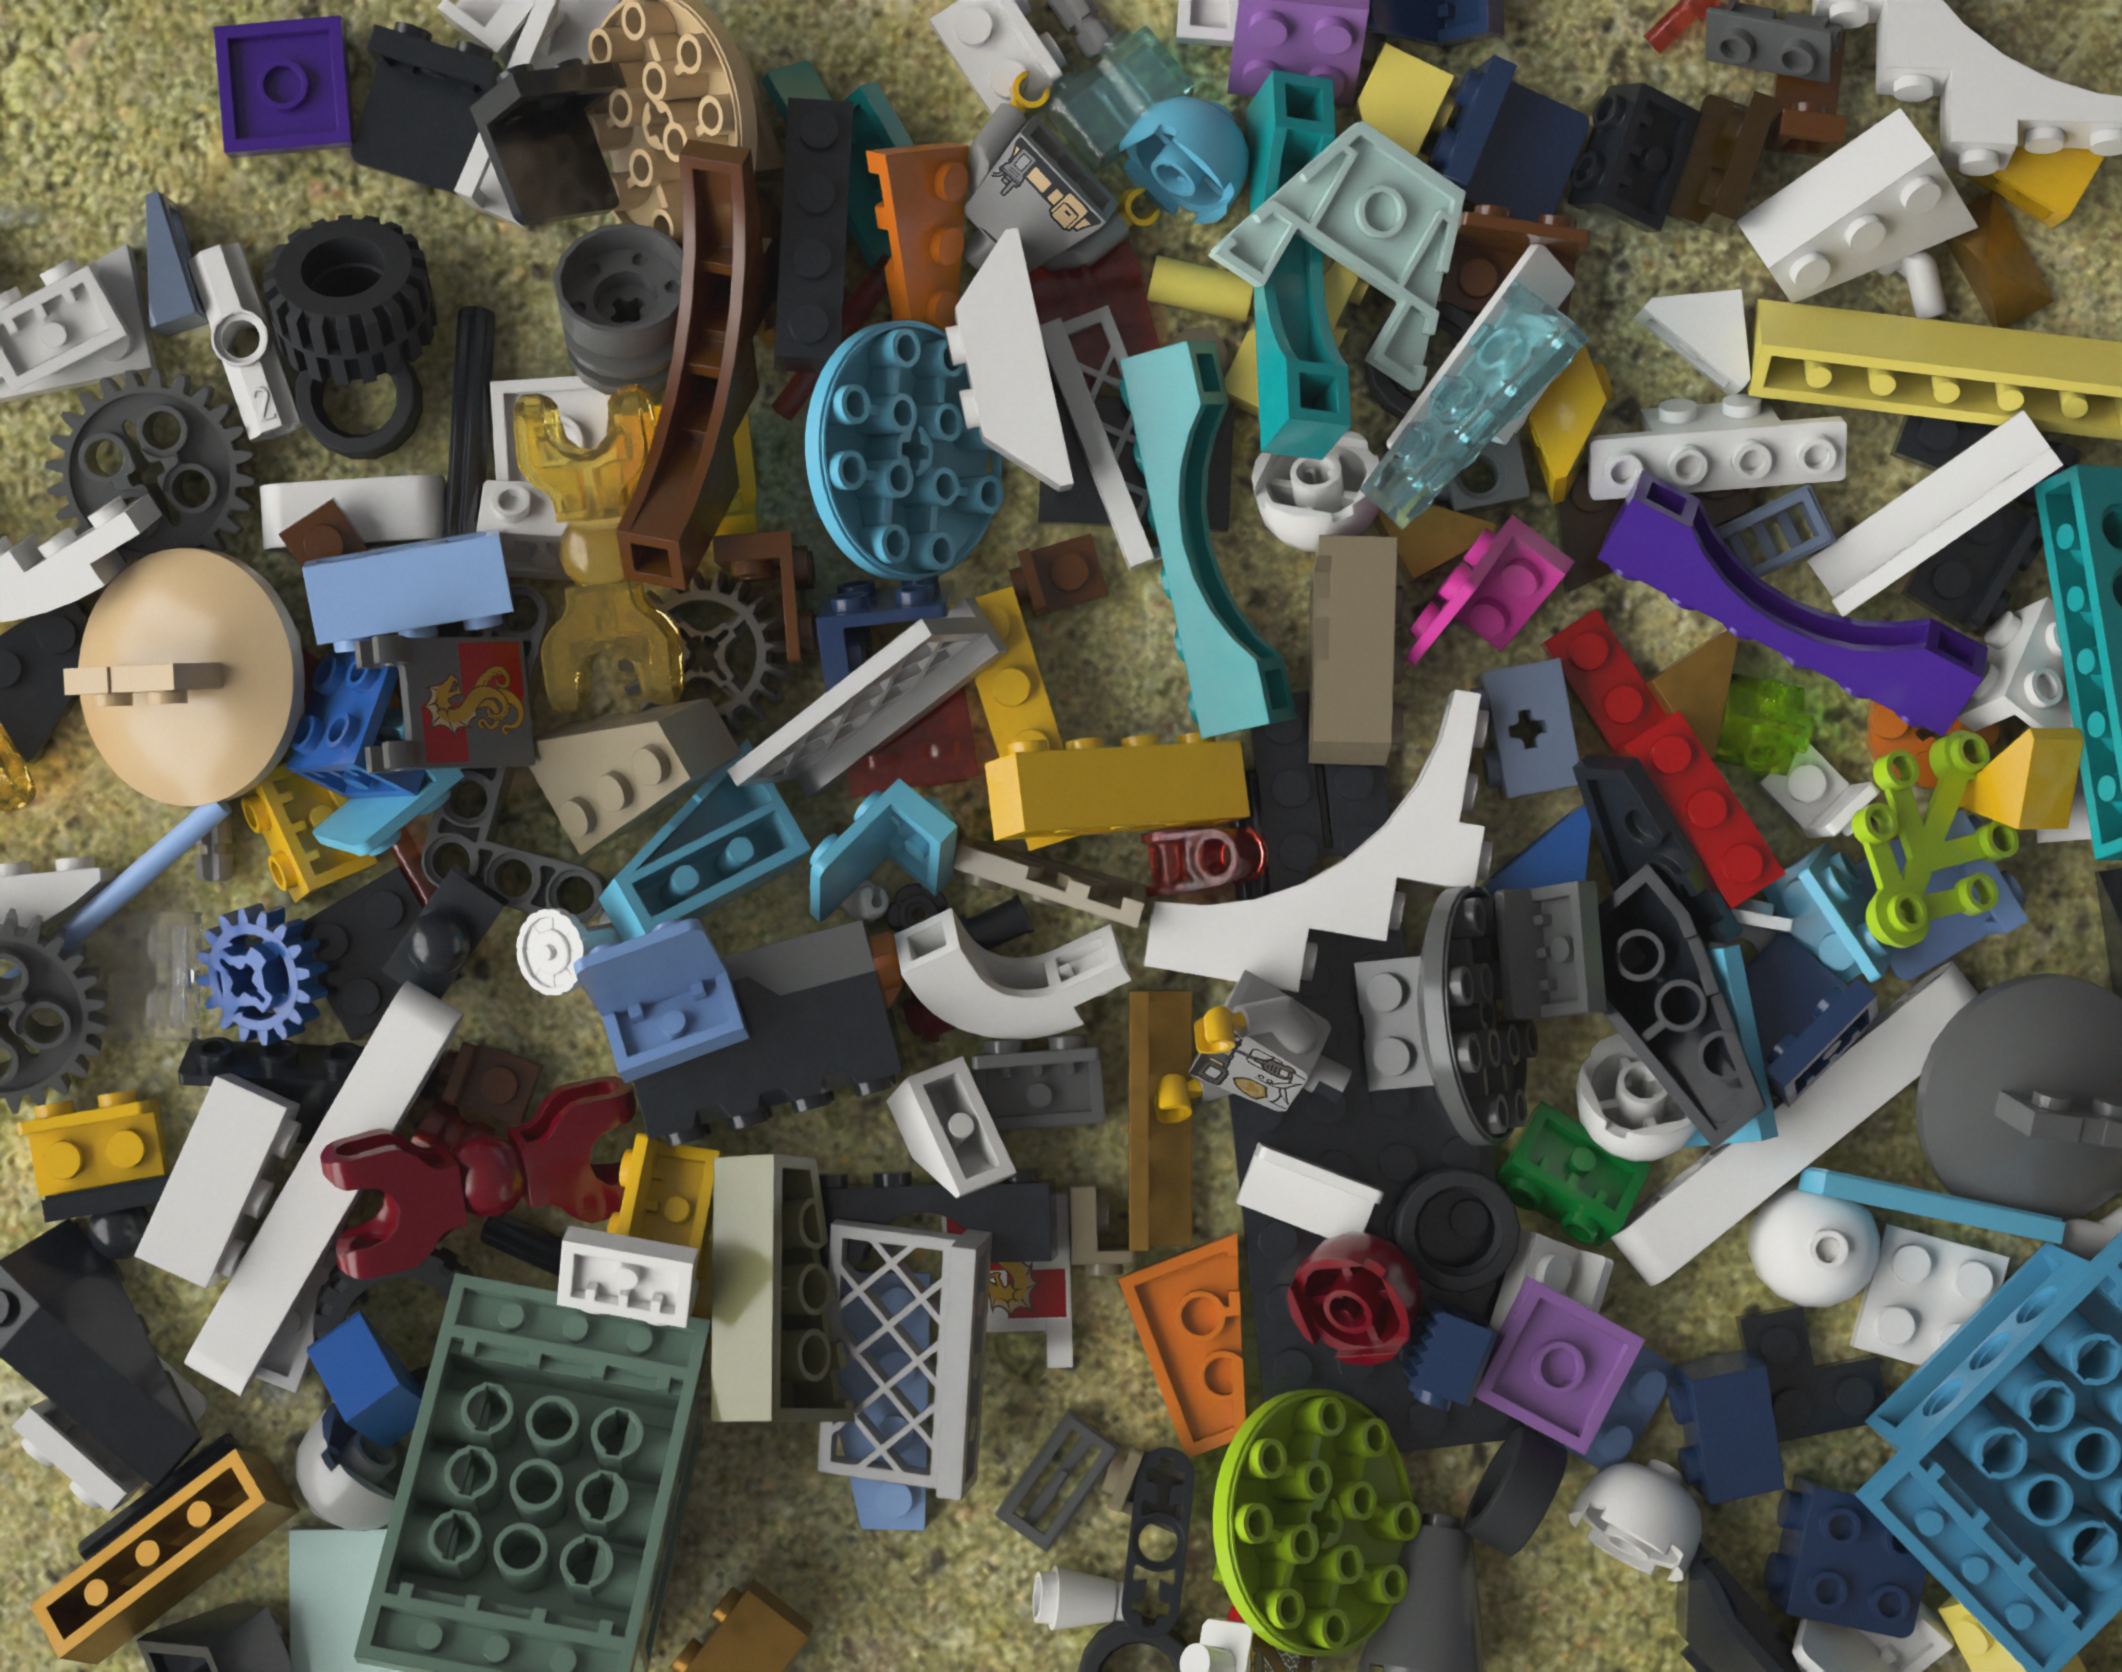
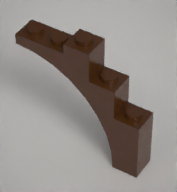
M690 139L687 140L679 154L683 197V260L680 303L673 354L664 399L651 447L634 494L616 530L624 579L687 590L713 539L712 536L715 535L740 487L733 437L759 389L753 337L778 292L773 239L765 238L761 235L751 149Z

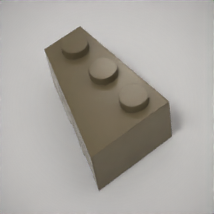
M710 698L652 707L642 712L630 714L622 712L610 714L601 719L582 721L581 719L566 722L533 737L535 765L528 767L558 816L563 829L567 832L581 856L631 832L741 756L742 753Z

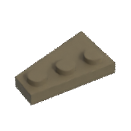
M964 835L959 843L953 869L966 873L964 881L972 885L991 890H1001L1002 885L1027 892L1026 898L1032 901L1055 907L1070 906L1085 911L1092 917L1112 923L1125 924L1137 929L1145 905L1147 889L1145 884Z

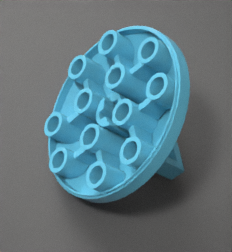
M918 321L882 322L863 328L847 338L829 358L818 378L810 400L805 431L806 468L814 499L813 518L822 520L836 545L856 565L880 578L894 581H919L934 575L941 576L954 569L978 545L988 528L993 513L999 510L1003 502V488L1001 485L1003 456L982 443L979 427L966 428L959 391L970 389L965 363L953 366L946 333L932 325ZM990 450H992L993 462L992 475H988L987 469Z

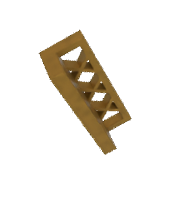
M1128 990L1129 1251H1149V1246H1192V1114L1184 1121L1164 1124L1157 1120L1154 1105L1157 1084L1164 1076L1178 1074L1184 1076L1187 1081L1192 1080V1076L1188 1074L1192 1066V990Z

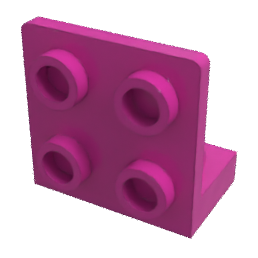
M1514 515L1509 518L1496 535L1485 528L1463 557V560L1469 563L1471 567L1464 562H1461L1457 568L1454 567L1431 597L1441 606L1438 607L1430 601L1407 631L1417 640L1403 659L1414 667L1454 617L1499 651H1502L1564 578L1575 561Z

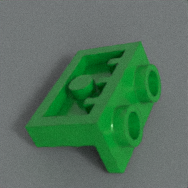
M1541 1101L1532 1110L1508 1160L1496 1171L1495 1176L1496 1183L1501 1185L1516 1206L1529 1211H1538L1560 1224L1561 1230L1578 1242L1602 1246L1622 1229L1652 1166L1644 1161L1633 1162L1611 1155L1594 1142L1583 1125Z

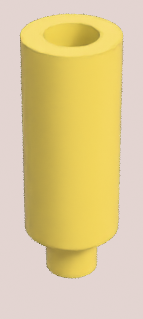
M1160 255L1156 256L1147 296L1148 301L1245 323L1248 313L1255 314L1254 286L1233 272Z

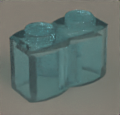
M1147 25L1134 34L1128 28L1121 30L1099 50V54L1103 59L1097 65L1084 73L1078 67L1072 69L1050 89L1053 99L1047 103V116L1094 174L1126 151L1125 149L1119 152L1120 142L1141 115L1153 104L1172 97L1193 96L1195 83Z

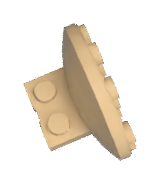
M623 0L609 13L601 27L591 32L588 41L589 56L586 64L612 62L621 84L620 87L586 113L600 151H609L614 165L615 173H610L620 202L611 212L619 223L650 226L673 238L683 251V197L679 154L688 139L751 149L755 180L772 178L784 169V161L770 121L766 120L759 99L761 95L746 51L738 50L723 23L699 0Z
M203 548L162 550L149 554L125 568L103 591L91 612L82 638L78 668L63 669L65 695H80L82 710L89 732L99 752L112 770L136 791L151 799L175 806L192 807L215 802H226L256 787L274 770L286 753L305 708L303 699L305 671L301 649V635L294 625L285 604L268 581L249 565L231 555Z

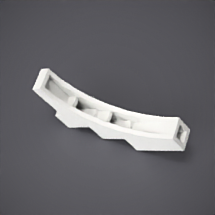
M1812 0V16L1821 18L1824 15L1829 16L1830 23L1843 25V29L1858 28L1866 23H1876V94L1894 95L1896 99L1905 102H1918L1929 99L1931 96H1940V163L1943 168L1958 169L1962 174L1969 176L1989 175L1997 170L2006 169L2016 147H2024L2026 151L2035 154L2054 153L2063 148L2090 149L2093 154L2099 156L2122 154V96L2100 94L2048 78L2009 58L1966 26L1944 0Z
M1454 690L1449 693L1436 742L1414 786L1385 824L1349 856L1301 884L1252 900L1212 905L1153 902L1143 965L1235 982L1239 980L1244 970H1247L1277 989L1298 992L1300 979L1312 981L1315 969L1318 943L1307 941L1309 929L1386 941L1388 929L1399 931L1404 911L1405 893L1395 891L1397 879L1446 888L1470 885V888L1475 889L1476 879H1487L1493 843L1483 841L1485 826L1460 822L1461 811L1472 812L1477 792L1478 774L1468 773L1472 747L1482 749L1487 733L1489 711L1479 709L1481 694L1462 690Z

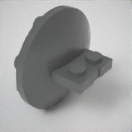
M1470 885L1447 888L1440 894L1433 907L1420 956L1354 963L1360 1014H1363L1366 1037L1363 1040L1368 1090L1377 1091L1434 1085L1454 1127L1466 1142L1474 1146L1498 1145L1505 1142L1515 1128L1526 1125L1527 1103L1525 1088L1527 1058H1535L1537 1056L1538 1034L1532 1020L1499 1023L1496 999L1503 998L1494 896H1489L1477 886H1475V889L1470 888Z
M2055 973L2031 974L2013 978L1987 989L1968 1002L1946 1024L1932 1043L1923 1065L1917 1088L1915 1116L1917 1133L1925 1159L1935 1177L1951 1195L2062 1218V1222H2066L2095 1210L2122 1189V999L2119 996L2080 977Z

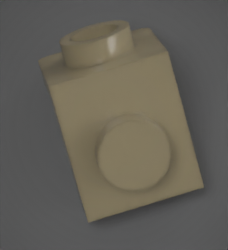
M1131 1445L1126 1458L1114 1454L1101 1490L1112 1494L1108 1503L1109 1509L1128 1515L1132 1514L1136 1472L1142 1457L1148 1451ZM1161 1458L1159 1468H1148L1146 1474L1147 1480H1152L1157 1484L1156 1504L1144 1499L1142 1501L1141 1513L1163 1511L1180 1518L1182 1504L1169 1506L1168 1502L1172 1484H1182L1184 1472L1176 1471L1172 1461ZM1195 1470L1192 1502L1203 1477L1202 1473ZM1151 1523L1155 1526L1175 1533V1531L1165 1523Z

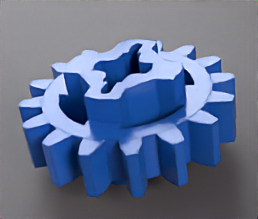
M262 903L253 904L218 917L220 926L207 929L204 933L206 940L212 948L197 952L196 958L208 966V973L198 977L197 983L204 987H211L213 995L205 1002L207 1010L217 1007L222 1009L224 1014L220 1021V1027L225 1030L239 1025L240 1041L247 1042L259 1038L262 1045H269L306 1031L304 1023L317 1019L321 1014L312 1001L326 997L328 994V990L316 982V975L327 971L328 967L326 963L313 960L311 953L320 945L318 939L304 941L300 936L305 922L298 918L285 923L284 907L276 906L265 910ZM251 934L259 937L251 939L247 935ZM273 1009L276 1013H269L266 1011Z

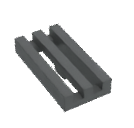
M1069 1408L998 1507L995 1516L1045 1552H1048L1108 1468L1114 1454L1120 1451L1121 1445L1112 1438H1108L1097 1427L1087 1423L1080 1418V1415ZM1073 1429L1081 1436L1022 1518L1014 1510ZM1091 1444H1094L1101 1449V1452L1045 1531H1040L1034 1526Z

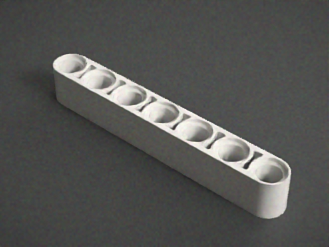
M1953 961L1946 962L1930 972L1881 1011L1879 1018L1789 1108L1777 1097L1771 1100L1778 1137L1764 1141L1722 1144L1717 1149L1712 1147L1630 1213L1622 1229L1612 1236L1611 1240L1649 1287L1657 1285L1670 1277L1920 1076L1932 1043L1953 1016L1968 1002L1978 996L1979 993Z
M408 980L403 984L387 1008L185 1359V1365L239 1396L245 1393L364 1189L344 1191L335 1187L323 1175L320 1159L323 1149L326 1145L336 1140L375 1129L384 1128L398 1132L458 1029L464 1016L463 1012Z

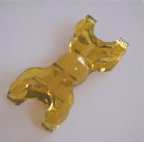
M641 384L623 385L613 392L608 401L606 436L597 448L593 450L579 447L566 436L560 419L558 405L551 398L538 393L522 395L514 407L513 414L518 467L533 486L545 492L552 500L556 523L568 522L560 539L558 555L566 574L576 583L564 588L566 610L561 620L549 630L541 646V661L549 703L559 713L577 712L592 695L594 660L605 650L621 653L634 665L642 695L649 702L659 705L675 704L684 690V663L680 630L665 612L650 603L646 597L642 582L624 579L616 534L620 521L634 494V489L648 456L656 428L650 393Z

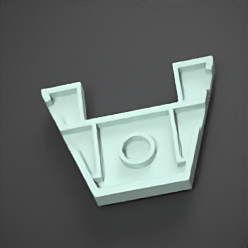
M1360 121L1353 123L1212 248L1208 256L1252 286L1261 287L1267 282L1294 233L1396 302V306L1367 354L1365 361L1408 390H1420L1425 382L1428 368L1423 366L1429 337L1435 335L1440 313L1436 310L1442 277L1444 273L1449 272L1458 221L1461 217L1466 191L1366 122Z

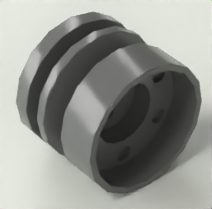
M630 223L598 227L577 238L560 256L556 268L554 284L570 366L583 383L605 395L636 398L654 395L666 389L680 303L683 251L673 238L653 227Z

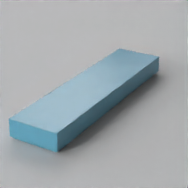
M1810 1166L1801 1171L1798 1186L1799 1191L2062 1244L2066 1222H2062V1218Z

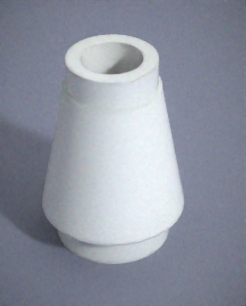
M1056 1565L1052 1567L1051 1572L1038 1571L1033 1588L1034 1622L1048 1624L1052 1631L1113 1621H1124L1121 1611L1123 1582H1116L1113 1579Z

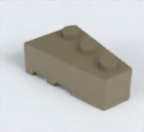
M1319 535L1310 580L1309 763L1386 766L1391 745L1402 743L1403 705H1393V683L1401 684L1403 675V646L1395 645V624H1401L1403 613V587L1396 585L1398 537Z

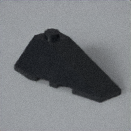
M1646 864L1598 905L1607 1012L1602 1013L1714 1149H1717L1764 1111L1767 1106L1692 914L1650 864Z

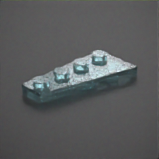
M1515 279L1502 296L1508 307L1493 327L1491 324L1482 323L1467 343L1474 351L1457 376L1452 377L1444 374L1430 393L1432 398L1430 402L1431 411L1423 422L1407 424L1360 488V491L1402 530L1416 516L1421 515L1431 506L1435 496L1462 469L1467 468L1477 459L1483 447L1508 422L1516 419L1538 391L1555 374L1568 367L1574 355L1590 340L1574 321Z

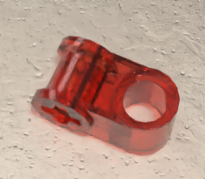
M1237 826L1201 830L1185 828L1140 834L1141 844L1148 846L1152 884L1146 887L1147 897L1201 892L1203 888L1246 884L1256 880L1263 873L1267 864L1268 851L1265 841L1258 832L1250 827ZM1226 844L1231 852L1229 868H1227L1223 860V849Z

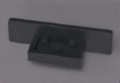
M224 1037L193 1040L189 1043L179 1067L178 1079L180 1085L211 1086L215 1076L231 1073L300 1104L295 1121L301 1123V1130L295 1143L309 1144L365 1047L350 1042L314 1045L296 1044L289 1040H279L269 1045H262L261 1042L231 1041ZM444 1053L419 1095H433L436 1093L438 1076L444 1062Z

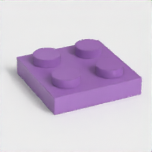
M1238 0L1227 94L1255 96L1272 70L1333 79L1334 104L1353 106L1370 0Z
M1527 1276L1498 1331L1474 1397L1585 1456L1645 1339Z

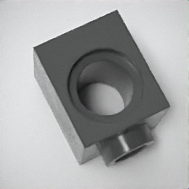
M1518 433L1513 434L1506 445L1489 440L1458 445L1435 478L1430 482L1435 504L1445 503L1446 509L1467 515L1524 503L1531 495ZM1468 462L1484 464L1492 474L1493 482L1491 489L1485 493L1469 491L1463 485L1460 478V470L1463 464Z

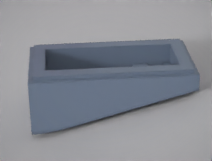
M159 191L147 194L146 232L149 321L151 329L163 336H172L207 325L209 321L188 263V259L194 256L178 205Z
M1811 483L1715 529L1722 539L1728 538L1736 557L1759 578L1832 544L1838 539ZM1797 503L1814 538L1806 542H1802L1787 511V508ZM1772 515L1775 516L1790 547L1789 550L1779 554L1763 521ZM1751 526L1767 559L1758 565H1755L1739 532Z

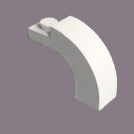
M952 908L894 934L901 975L920 1002L933 1014L952 1026L985 1037L1031 1039L1055 1035L1084 1025L1079 1004L1092 998L1103 996L1114 988L1131 981L1122 942L1111 924L1045 954L1024 958L1005 957L982 948L971 938Z

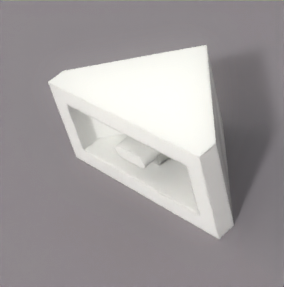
M1742 289L1653 297L1634 317L1637 322L1727 395L1737 394L1751 380Z

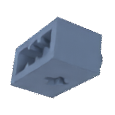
M1557 658L1485 671L1478 675L1479 687L1471 688L1470 692L1481 694L1479 709L1489 711L1487 732L1491 750L1482 751L1481 753L1483 772L1488 789L1498 787L1500 800L1578 786L1572 767L1579 762L1561 659ZM1518 713H1523L1526 723H1536L1538 727V735L1529 738V749H1525L1521 738L1511 739L1509 734V727L1519 722Z

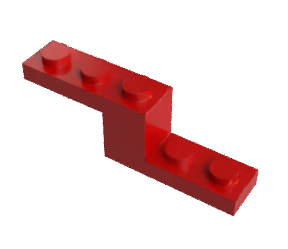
M1597 608L1540 644L1550 660L1561 659L1566 685L1611 754L1619 757H1637L1730 909L1738 906L1786 874L1681 712L1678 710L1665 714Z

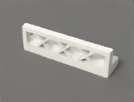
M535 0L506 69L520 64H532L534 70L549 69L560 62L574 58L582 59L584 65H586L589 56L588 41L591 32L596 28H600L609 13L623 0ZM478 133L454 191L471 208L528 231L531 225H521L514 219L481 135Z
M1106 305L1065 322H1062L1060 317L1040 325L1049 368L1129 572L1162 559L1160 545L1153 548L1150 547L1140 522L1150 500L1148 490L1124 481L1117 463L1126 441L1132 444L1136 441V436L1130 434L1133 427L1132 416L1130 414L1122 431L1102 422L1094 404L1103 383L1120 390L1121 380L1107 375V372L1114 359L1122 378L1120 359L1128 357L1109 306ZM1099 324L1102 326L1110 347L1100 371L1077 361L1068 338ZM1083 374L1096 379L1091 393ZM1106 433L1120 438L1114 453ZM1129 491L1143 497L1137 512Z
M2021 410L1840 536L1836 542L1829 544L1810 557L1807 562L1832 595V603L1842 617H1844L2063 466V464L2025 411Z

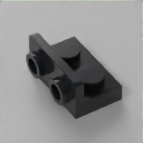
M1643 82L1609 86L1594 109V126L1585 152L1574 167L1572 173L1573 187L1568 198V204L1577 209H1599L1646 233L1661 232L1702 112Z
M2006 504L1916 566L1900 594L1965 633L1980 628L1984 623L1989 626L1993 625L2011 598V593L2006 591L2005 587L2015 570L2018 568L2021 571H2025L2043 545V538L2037 535L2041 529L2039 514L2033 512L2024 515Z

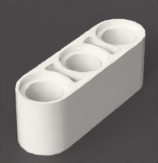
M407 475L275 483L260 486L264 552L291 553L278 534L333 497L340 504L369 548H384L444 538L446 493L445 477Z

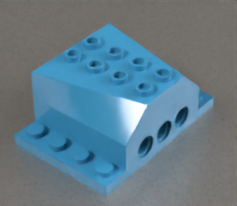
M2122 1231L2091 1261L2046 1242L1864 1421L1897 1453L1854 1495L2026 1672H2059L2122 1609Z

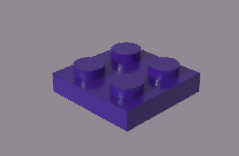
M341 16L214 27L224 153L229 158L352 147L355 138L346 24Z

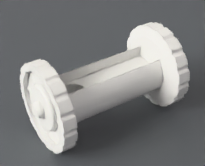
M561 908L543 909L531 914L521 926L516 945L520 970L531 987L539 990L542 994L553 996L567 994L578 989L581 984L574 971V962L581 957L587 956L592 949L601 944L623 942L607 913L604 911L599 919L600 923L592 926H584L580 923V919L577 916Z

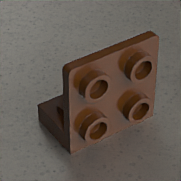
M1477 205L1474 208V213L1463 212L1459 218L1449 272L1444 273L1440 301L1452 303L1467 314L1478 316L1531 244L1544 245L1574 279L1576 262L1589 247L1592 231L1576 228L1577 220L1566 216L1540 215L1538 222L1512 219L1513 211L1505 207ZM1572 290L1548 322L1562 326L1567 325Z
M791 530L712 536L714 562L727 573L731 572V577H737L738 582L744 580L748 582L775 580V569H781L787 660L796 668L810 667L809 653L820 652L816 626L817 614H813L812 610H806L805 589H815L816 587L813 551H809L807 545H801V541Z

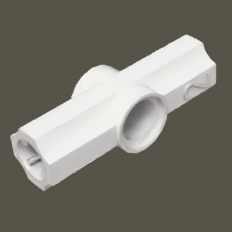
M240 242L226 245L219 244L199 251L197 255L188 259V263L212 330V348L217 357L223 362L250 442L257 443L265 440H274L294 433L295 430L304 425L296 408V397L281 356L274 328L271 326L243 244ZM256 328L260 336L259 346L256 351L248 357H236L233 344L237 335L245 329Z

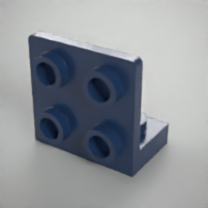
M934 575L919 581H900L901 586L876 588L874 580H855L838 584L837 593L828 594L816 616L826 693L867 661L866 659L872 657V638L869 625L948 616L956 595L954 580L939 582V576Z
M1782 932L1745 967V973L1769 1090L1789 1108L1879 1018L1877 995L1864 983L1856 978L1848 987L1789 934Z

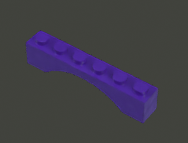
M1644 470L1640 473L1610 524L1597 558L1609 564L1610 568L1617 575L1631 581L1640 580L1665 593L1677 606L1686 610H1698L1723 623L1726 629L1735 636L1745 640L1754 639L1780 652L1782 657L1795 667L1806 670L1813 669L1838 682L1839 686L1848 694L1860 699L1869 698L1894 711L1906 724L1920 729L1927 728L1943 737L1984 677L1988 647L1932 618L1907 621L1860 620L1824 612L1788 597L1761 580L1732 553L1713 527L1699 498Z

